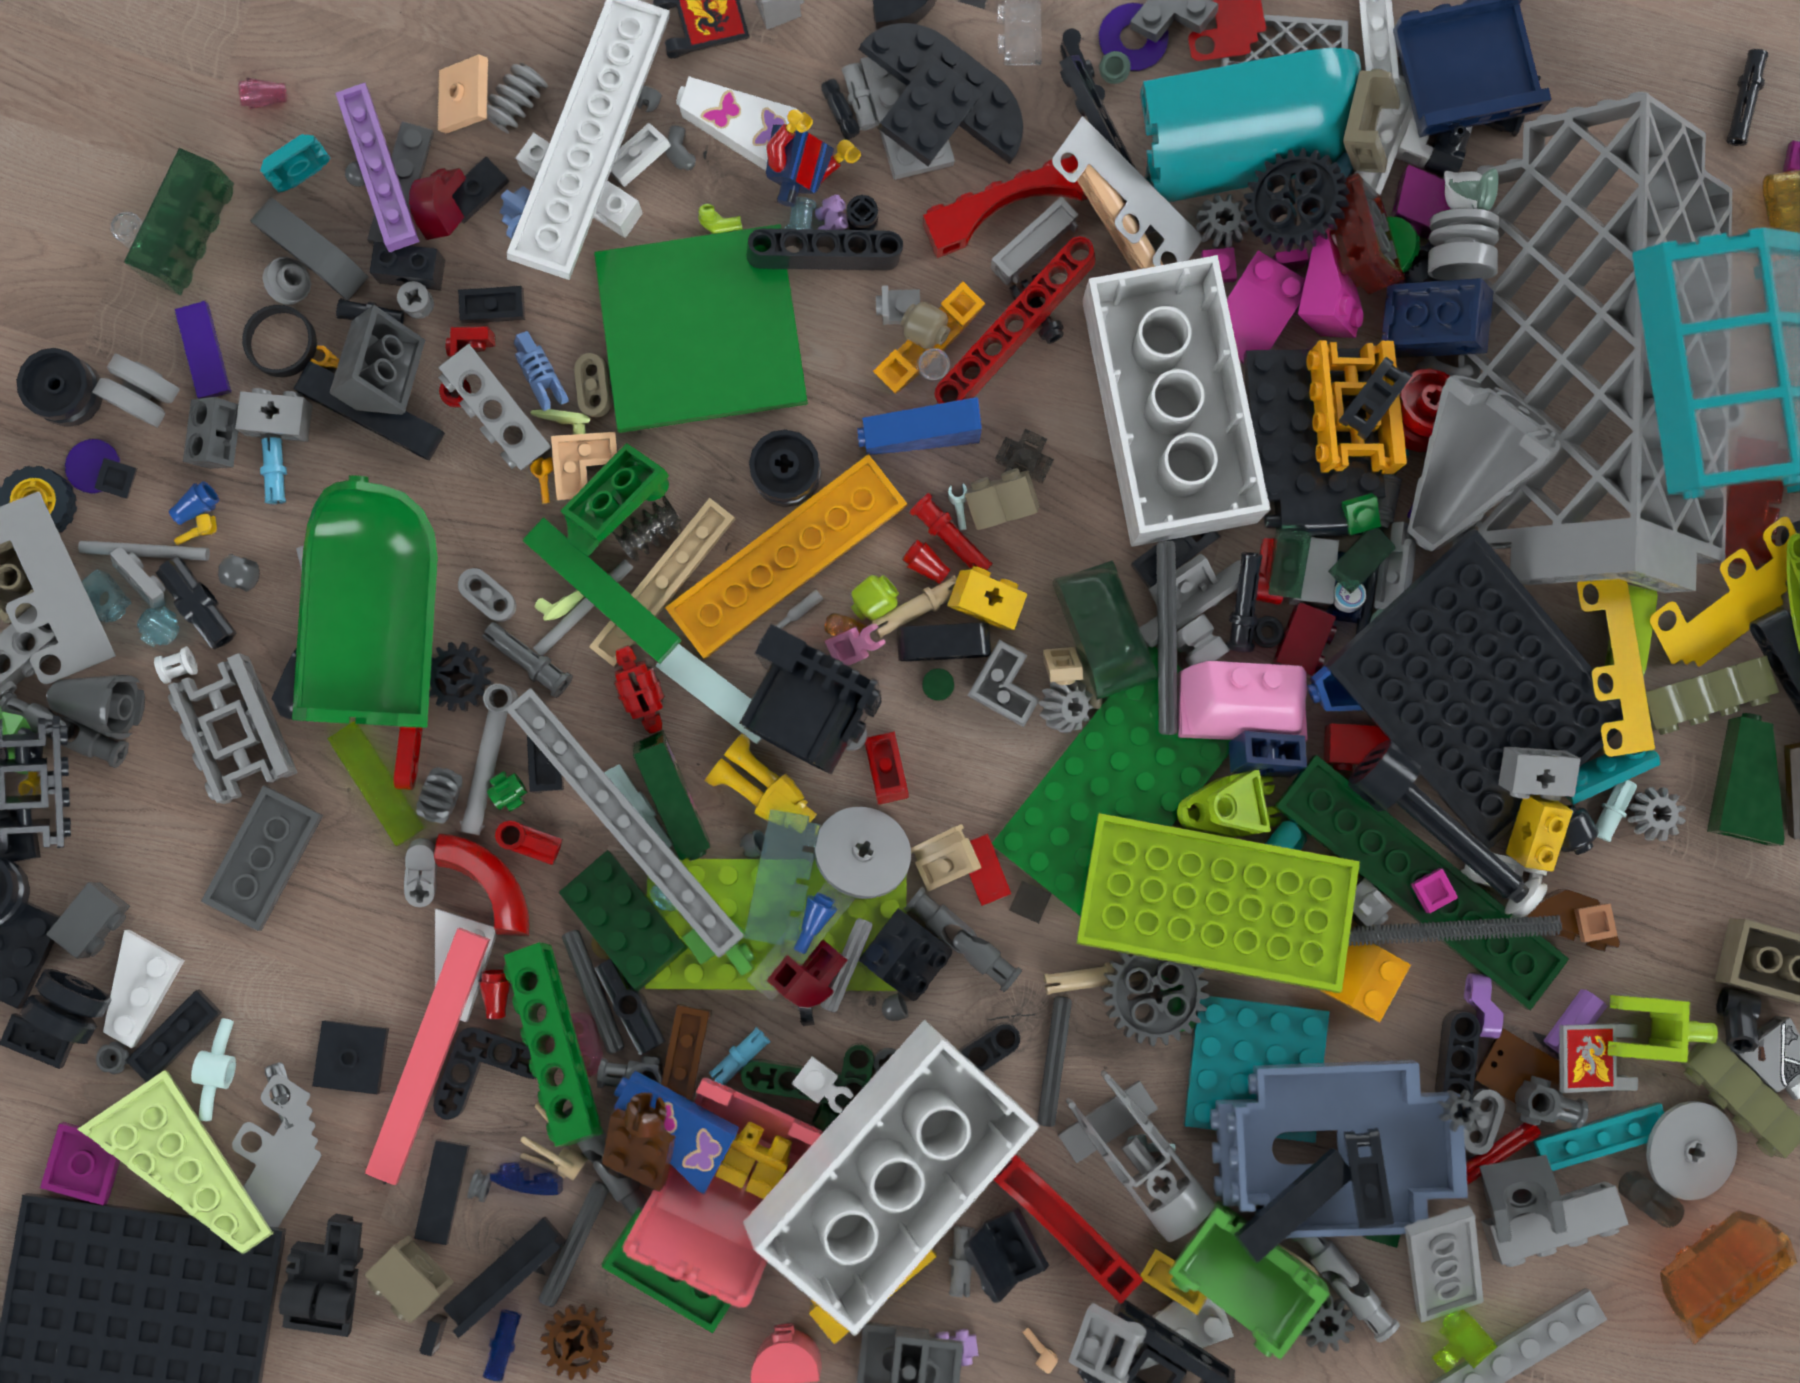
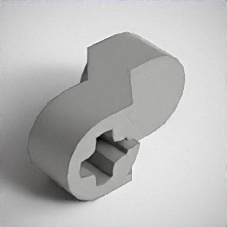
M425 838L412 841L405 856L404 894L408 903L414 907L429 905L435 896L437 888V865L434 860L435 844Z

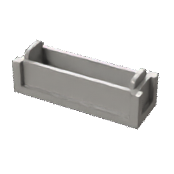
M1061 196L992 258L990 269L1006 286L1011 284L1012 281L1017 284L1020 279L1019 275L1069 230L1072 232L1077 230L1078 225L1075 220L1079 214Z

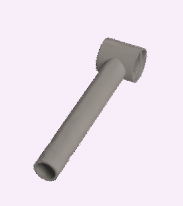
M493 684L485 690L483 695V701L488 709L468 796L467 808L463 821H460L462 832L480 835V832L485 827L482 823L489 797L487 789L491 788L490 779L493 778L508 714L506 708L518 699L517 692L507 685ZM504 690L508 695V702L504 707L498 708L494 703V696L498 691Z

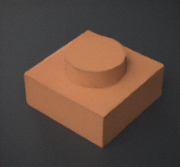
M1611 903L1574 909L1581 942L1618 936Z

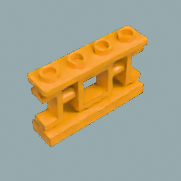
M1320 340L1308 352L1306 364L1308 370H1311L1312 379L1309 395L1310 399L1314 401L1315 410L1312 425L1314 431L1317 432L1318 440L1315 456L1317 462H1320L1321 473H1328L1331 469L1343 471L1349 466L1348 456H1371L1372 472L1382 470V474H1395L1407 464L1400 394L1372 430V432L1378 430L1379 444H1365L1364 439L1357 435V430L1350 425L1345 427L1338 422L1344 414L1342 395H1358L1367 383L1358 382L1357 371H1369L1371 369L1373 375L1385 357L1394 362L1392 365L1397 368L1394 341H1381L1377 346L1373 345V343H1366L1360 349V358L1338 357L1337 342H1330L1327 345L1326 340ZM1330 371H1344L1345 382H1334L1331 385ZM1383 376L1382 379L1391 386L1394 385L1393 381ZM1366 412L1367 419L1364 420L1367 421L1371 415ZM1336 431L1350 432L1351 443H1340L1337 446Z

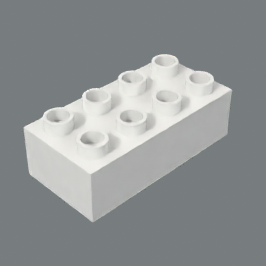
M1218 255L1090 278L1082 303L1131 547L1257 524L1270 510Z
M923 1020L745 1219L743 1224L757 1253L850 1332L856 1335L1040 1126L1010 1096L928 1022Z

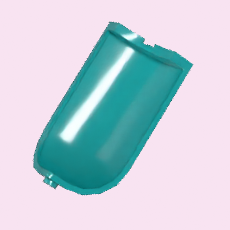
M1344 48L1314 49L1143 81L1140 99L1144 116L1145 134L1147 136L1152 135L1153 141L1151 143L1152 149L1147 150L1145 179L1168 202L1248 188V182H1258L1259 180L1255 174L1256 170L1263 173L1267 170L1265 161L1270 162L1272 165L1276 164V154H1279L1283 160L1287 159L1290 149H1292L1295 157L1299 156L1302 148L1306 149L1309 157L1315 150H1318L1321 159L1325 155H1329L1332 164L1336 163L1343 153H1347L1343 139L1359 71L1362 70L1359 54L1351 49Z

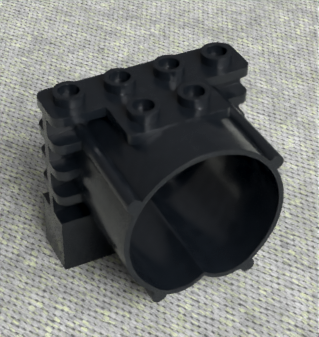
M770 624L755 651L763 668L768 671L739 724L744 726V729L824 772L833 774L846 748L850 746L852 741L858 744L866 729V724L863 721L866 720L868 715L874 718L882 703L879 682L873 678L871 680L868 679L860 671L850 668L838 659H834L823 651L807 645V642Z

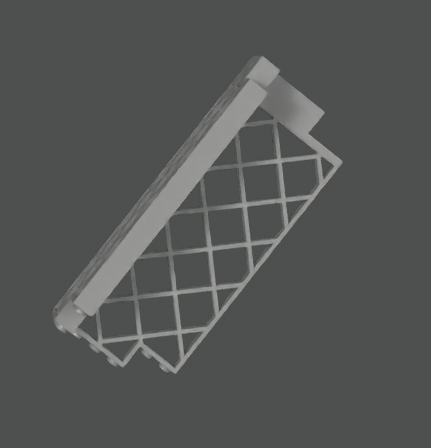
M1634 92L1628 98L1620 100H1602L1597 105L1587 108H1569L1566 113L1558 115H1540L1536 120L1524 123L1523 159H1510L1506 161V164L1499 166L1484 165L1478 167L1477 171H1473L1483 175L1492 168L1497 169L1498 184L1518 180L1496 208L1492 206L1488 211L1499 216L1500 224L1497 229L1499 240L1506 232L1523 249L1494 285L1488 279L1484 281L1494 291L1491 322L1503 309L1521 327L1493 361L1484 354L1459 355L1458 368L1471 365L1474 369V375L1471 378L1480 380L1481 388L1494 390L1495 387H1501L1505 392L1518 398L1538 412L1556 431L1553 439L1560 441V448L1549 463L1517 486L1514 492L1506 497L1489 517L1484 513V517L1479 522L1453 540V545L1467 532L1475 529L1477 526L1479 533L1493 550L1511 548L1510 570L1524 585L1621 579L1662 593L1696 591L1697 564L1722 563L1725 560L1727 486L1704 490V497L1684 500L1683 494H1668L1635 271L1631 273L1605 305L1584 287L1616 248L1633 262L1632 252L1659 243L1677 241V244L1696 241L1698 244L1697 238L1722 233H1727V237L1732 236V188L1705 170L1706 133L1647 92ZM1631 117L1608 146L1588 131V127ZM1554 135L1545 146V137ZM1583 138L1601 154L1572 190L1567 193L1550 177ZM1620 168L1638 183V188L1605 225L1586 208ZM1544 185L1562 202L1530 240L1513 222ZM1580 216L1599 234L1571 268L1565 271L1548 254ZM1731 253L1672 262L1682 324L1730 317ZM1541 263L1560 281L1528 317L1511 301V298ZM1578 296L1597 314L1565 351L1545 332L1572 300ZM1615 329L1634 346V351L1607 382L1602 385L1582 365L1612 330ZM1730 329L1683 336L1693 399L1727 395L1729 388ZM1539 342L1557 361L1531 392L1526 395L1508 376L1534 345ZM1575 376L1595 395L1566 429L1563 430L1543 410L1568 381ZM1728 406L1695 410L1704 474L1726 472ZM1612 410L1632 429V433L1601 467L1580 445ZM1572 456L1593 477L1571 502L1561 510L1541 489L1567 459ZM1608 492L1630 512V518L1581 522ZM1531 500L1553 521V525L1507 529Z

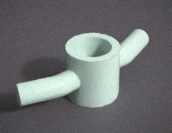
M221 1019L211 1052L201 1050L197 1054L192 1067V1082L203 1085L198 1117L201 1121L212 1120L216 1089H227L235 1074V1057L224 1055L234 1024L229 1019Z

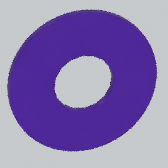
M1127 3L1114 8L1106 15L1099 30V45L1103 55L1105 56L1113 51L1125 54L1130 61V71H1142L1155 65L1163 57L1169 40L1167 29L1157 43L1147 38L1146 44L1140 49L1131 50L1122 44L1120 33L1124 27L1130 25V21L1144 5L1140 3Z

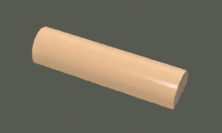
M1088 164L1077 181L1133 271L1155 267L1152 259L1156 251L1145 233L1139 242L1134 244L1115 227V219L1126 202ZM1127 214L1123 218L1124 229L1129 234H1136L1139 231L1140 225L1134 215Z

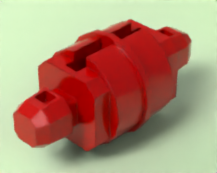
M629 645L618 648L616 650L618 666L623 667L615 671L616 680L613 682L618 692V699L621 700L625 712H630L632 719L643 717L641 722L649 734L660 731L662 729V719L660 713L655 712L663 708L662 699L665 697L660 686V680L657 679L653 667H648L646 660L635 662L637 657ZM631 672L635 673L639 685H635ZM640 694H643L644 699L647 703L646 707H644Z

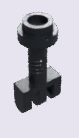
M1038 273L1031 276L1032 281L1036 278ZM1027 279L1020 282L1023 291L1030 284ZM1016 285L1009 287L1011 295L1015 300L1021 293ZM1037 296L1031 299L1029 302L1030 307H1041L1043 305L1041 297ZM1049 315L1041 324L1042 329L1038 333L1042 340H1046L1048 344H1051L1064 335L1062 331L1064 327L1059 320L1053 321Z

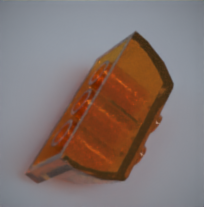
M1738 1210L1720 1224H1713L1706 1228L1701 1234V1239L1692 1246L1686 1245L1677 1252L1675 1260L1660 1272L1663 1293L1675 1313L1685 1336L1695 1345L1797 1263V1259L1790 1238L1781 1229L1758 1215Z

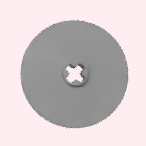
M850 807L834 813L823 823L815 840L814 855L821 875L836 890L851 897L871 899L890 893L900 885L910 867L911 847L904 830L893 818L873 808ZM862 847L868 850L864 857L858 855Z
M1700 1101L1683 1102L1667 1110L1654 1125L1648 1139L1646 1152L1650 1174L1655 1183L1664 1192L1682 1200H1698L1713 1194L1730 1176L1737 1157V1138L1728 1117L1718 1108ZM1690 1148H1696L1694 1154L1689 1153Z

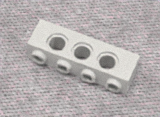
M533 133L517 155L516 160L521 170L536 180L550 143ZM607 181L593 218L626 238L643 212L637 199Z

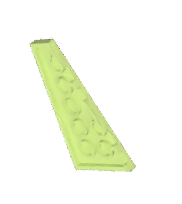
M162 1071L78 1128L80 1132L94 1140L104 1150L127 1165L129 1169L166 1197L180 1205L186 1212L209 1227L211 1231L239 1252L245 1254L273 1234L168 1071Z

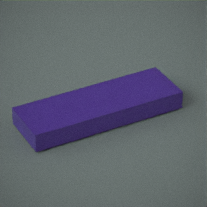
M206 301L174 309L197 398H211L232 393L209 304Z

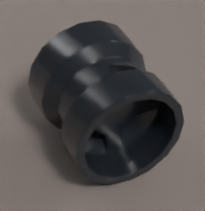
M858 195L848 203L847 221L851 230H875L878 226V206L870 196Z

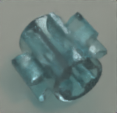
M164 606L160 610L158 608L147 609L137 622V628L140 629L139 633L142 634L140 639L152 647L156 643L160 646L162 644H170L179 632L178 621L174 619L176 614Z

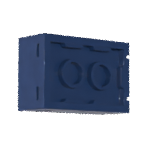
M1482 278L1390 284L1387 286V296L1389 298H1386L1382 330L1385 335H1382L1381 341H1394L1396 358L1487 353L1494 291Z

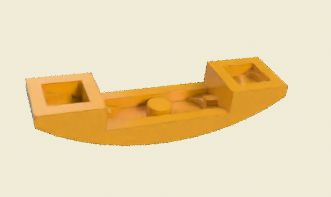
M962 282L941 303L939 308L947 314V327L950 328V333L942 345L936 344L931 349H924L907 340L898 350L895 349L876 367L873 373L896 395L924 371L960 335L986 305L985 302Z

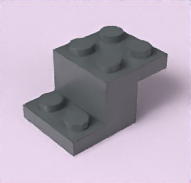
M867 1322L863 1326L857 1383H959L963 1341L932 1338L929 1335V1329Z

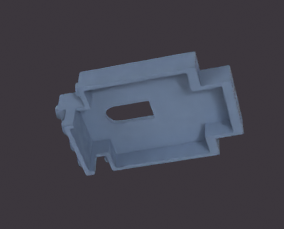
M1414 1060L1254 1065V1074H1248L1249 1093L1255 1094V1099L1215 1100L1216 1109H1210L1211 1129H1217V1142L1212 1143L1213 1163H1219V1176H1214L1215 1197H1220L1224 1206H1238L1241 1211H1255V1215L1313 1165L1282 1164L1278 1162L1272 1153V1143L1279 1134L1284 1132L1337 1130L1338 1152L1349 1166L1344 1143V1131L1354 1130L1355 1134L1366 1133L1367 1129L1378 1128L1394 1224L1358 1228L1350 1180L1286 1238L1406 1234L1405 1226L1419 1220L1428 1219L1427 1199L1468 1198L1464 1127L1459 1125L1456 1132L1449 1128L1451 1120L1441 1121L1438 1116L1444 1113V1110L1438 1104V1101L1445 1102L1449 1098L1448 1092L1421 1093L1419 1063ZM1457 1104L1458 1111L1453 1114L1461 1118L1463 1116L1462 1105ZM1369 1146L1358 1147L1359 1157L1371 1156ZM1255 1205H1261V1208L1255 1210Z

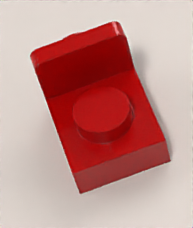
M450 327V338H446L445 343L446 354L451 358L468 344L471 345L475 352L486 351V347H495L496 335L489 327Z

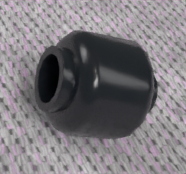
M1571 804L1566 806L1573 810L1561 851H1574L1576 855H1580L1594 847L1592 842L1597 838L1599 832L1588 811L1583 807H1575V805Z

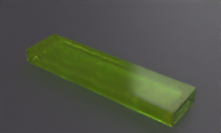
M355 721L327 738L395 846H400L425 829L401 789H395L392 775L359 724H355Z

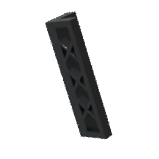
M546 1216L443 1307L458 1325L452 1331L458 1339L565 1243L566 1240Z

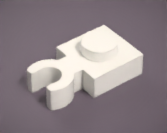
M813 1056L792 1082V1085L816 1103H819L823 1097H826L831 1109L837 1113H841L843 1108L836 1103L835 1097L838 1094H844L850 1099L853 1097V1093L849 1088L844 1086L837 1087L833 1084L838 1075Z

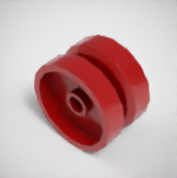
M1419 369L1411 373L1413 376L1400 392L1406 449L1427 452L1429 438L1433 433L1442 388L1446 385V381L1449 378V375L1445 372L1435 369Z

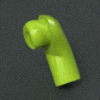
M703 204L698 210L699 222L712 234L743 230L740 216L723 218L715 211L713 205Z

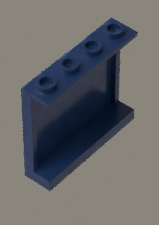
M1466 0L1460 5L1442 4L1436 6L1431 11L1422 13L1419 10H1412L1404 13L1399 18L1393 29V34L1419 137L1452 131L1458 125L1467 128L1542 112L1552 100L1549 88L1541 89L1520 8L1522 0Z

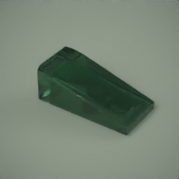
M1276 528L1268 589L1269 595L1301 599L1312 536L1309 532Z
M1379 528L1367 530L1337 560L1328 572L1351 594L1395 550L1396 546Z

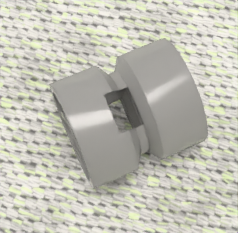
M1202 614L1176 632L1177 649L1179 652L1187 653L1185 660L1189 666L1206 661H1216L1230 651L1220 636H1213L1214 627L1205 614Z

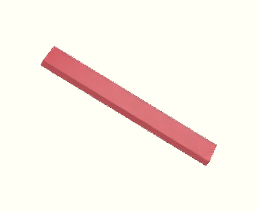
M463 928L457 929L365 1174L394 1186L399 1182L490 942L489 938Z

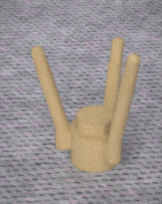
M536 1103L535 1108L548 1122L546 1111L542 1109L540 1103ZM526 1137L521 1138L523 1144L552 1160L554 1163H549L526 1153L520 1155L522 1160L554 1172L563 1179L567 1177L573 1181L587 1161V1157L581 1154L582 1150L577 1143L570 1145V1150L564 1147L560 1154L557 1155Z

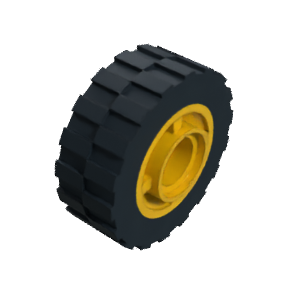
M36 465V467L25 466L21 470L17 469L12 472L11 476L4 479V483L0 487V507L39 491L58 532L65 531L67 525L72 523L73 515L77 511V498L72 491L74 489L71 484L66 482V479L49 468L46 469Z

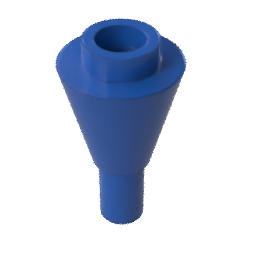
M821 893L807 897L801 927L802 932L794 946L796 951L806 954L813 937L820 932L837 912V908L833 906L834 900Z

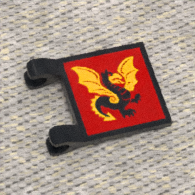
M653 0L654 6L666 10L677 6L685 38H670L665 41L666 53L670 59L678 58L688 52L749 39L740 0Z

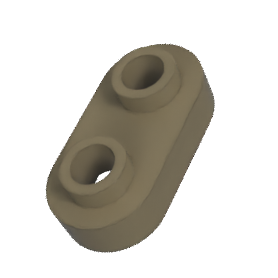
M593 353L583 354L577 359L574 366L578 406L583 413L599 418L606 415L612 405L609 369L602 357ZM597 367L596 374L591 376L592 368ZM598 397H600L601 402L597 407H595L594 402Z

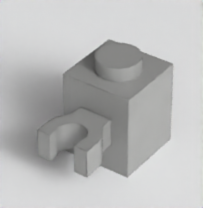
M1358 878L1352 918L1359 926H1367L1369 928V925L1372 927L1375 925L1377 928V925H1382L1389 916L1386 913L1392 906L1372 883L1365 878Z

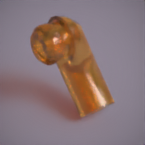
M838 613L829 614L826 617L827 622L823 625L825 632L833 636L838 635L840 630L845 632L854 627L857 628L860 635L861 631L867 627V625L852 617Z

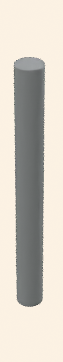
M80 541L78 545L79 553L110 555L111 552L121 546L127 554L133 552L137 557L170 559L180 557L181 559L208 561L210 557L209 548L97 541Z
M624 559L608 575L619 583L634 567ZM585 597L533 649L540 656L545 655L594 605Z

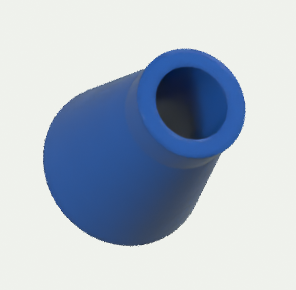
M204 481L200 484L194 483L175 506L169 509V514L177 524L182 525L198 515L214 510L215 505L219 502V497L208 483Z

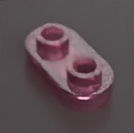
M575 1012L571 1014L573 1025L581 1023L584 1027L583 1033L581 1035L576 1034L581 1054L587 1055L591 1059L590 1066L585 1067L587 1076L591 1077L598 1073L600 1061L603 1058L598 1030L594 1018L590 1014Z

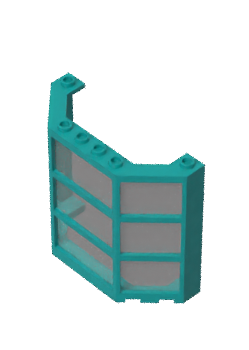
M1762 227L1749 229L1746 233L1727 237V233L1698 237V244L1696 241L1677 244V241H1669L1632 252L1668 494H1683L1684 500L1704 497V490L1767 480H1782L1783 486L1793 485L1786 487L1787 493H1800V233Z

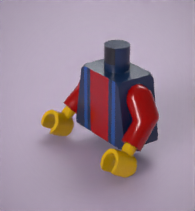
M793 109L788 113V125H773L771 139L766 145L768 157L766 176L781 186L777 202L789 207H795L799 193L815 194L824 180L842 166L840 162L845 160L848 163H855L861 156V152L849 140L840 141L837 145L838 153L834 155V148L807 132L813 124V119L806 112L801 113L798 109Z

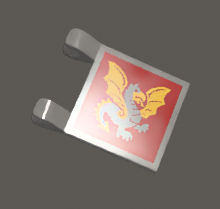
M1637 1024L1559 1025L1560 1092L1637 1091L1638 1078L1617 1075V1056L1608 1055V1041L1616 1042V1037L1636 1038L1638 1036Z

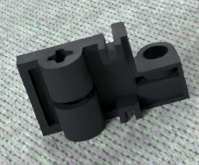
M334 1214L327 1221L325 1245L297 1241L292 1246L291 1253L287 1256V1261L291 1263L286 1267L285 1272L288 1273V1280L283 1286L279 1301V1313L283 1315L282 1328L342 1337L349 1336L352 1331L359 1270L355 1267L363 1257V1248L360 1247L363 1223L354 1222L353 1216Z

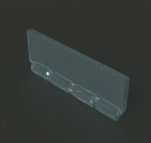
M770 809L744 936L745 939L782 946L784 945V940L797 941L801 918L790 916V911L803 912L808 886L796 884L797 878L810 879L815 855L814 853L803 851V847L816 848L820 830L819 824L809 822V816Z

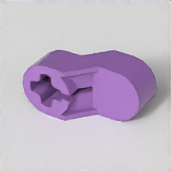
M1469 973L1465 981L1464 999L1477 1011L1476 1017L1480 1022L1479 1037L1498 1039L1502 1032L1504 1013L1491 1001V978L1484 974Z

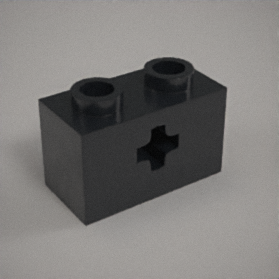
M374 241L370 274L379 284L402 286L407 282L415 281L424 285L426 289L441 291L445 259L438 249L406 246L389 252L385 243Z

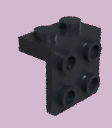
M898 908L859 958V961L911 1001H916L927 990L928 985L937 973L947 964L948 959L952 955V949Z
M1018 1207L985 1221L963 1244L968 1263L974 1267L978 1274L984 1293L995 1304L1001 1302L1018 1282L1037 1275L1049 1267Z

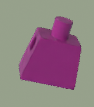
M1408 165L1399 179L1391 216L1404 219L1415 228L1418 236L1429 239V235L1432 232L1430 229L1431 217L1439 212L1451 210L1445 198V180Z

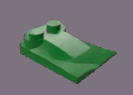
M626 443L561 510L567 523V541L589 557L645 500L655 501L665 495L669 487L668 473L663 467Z

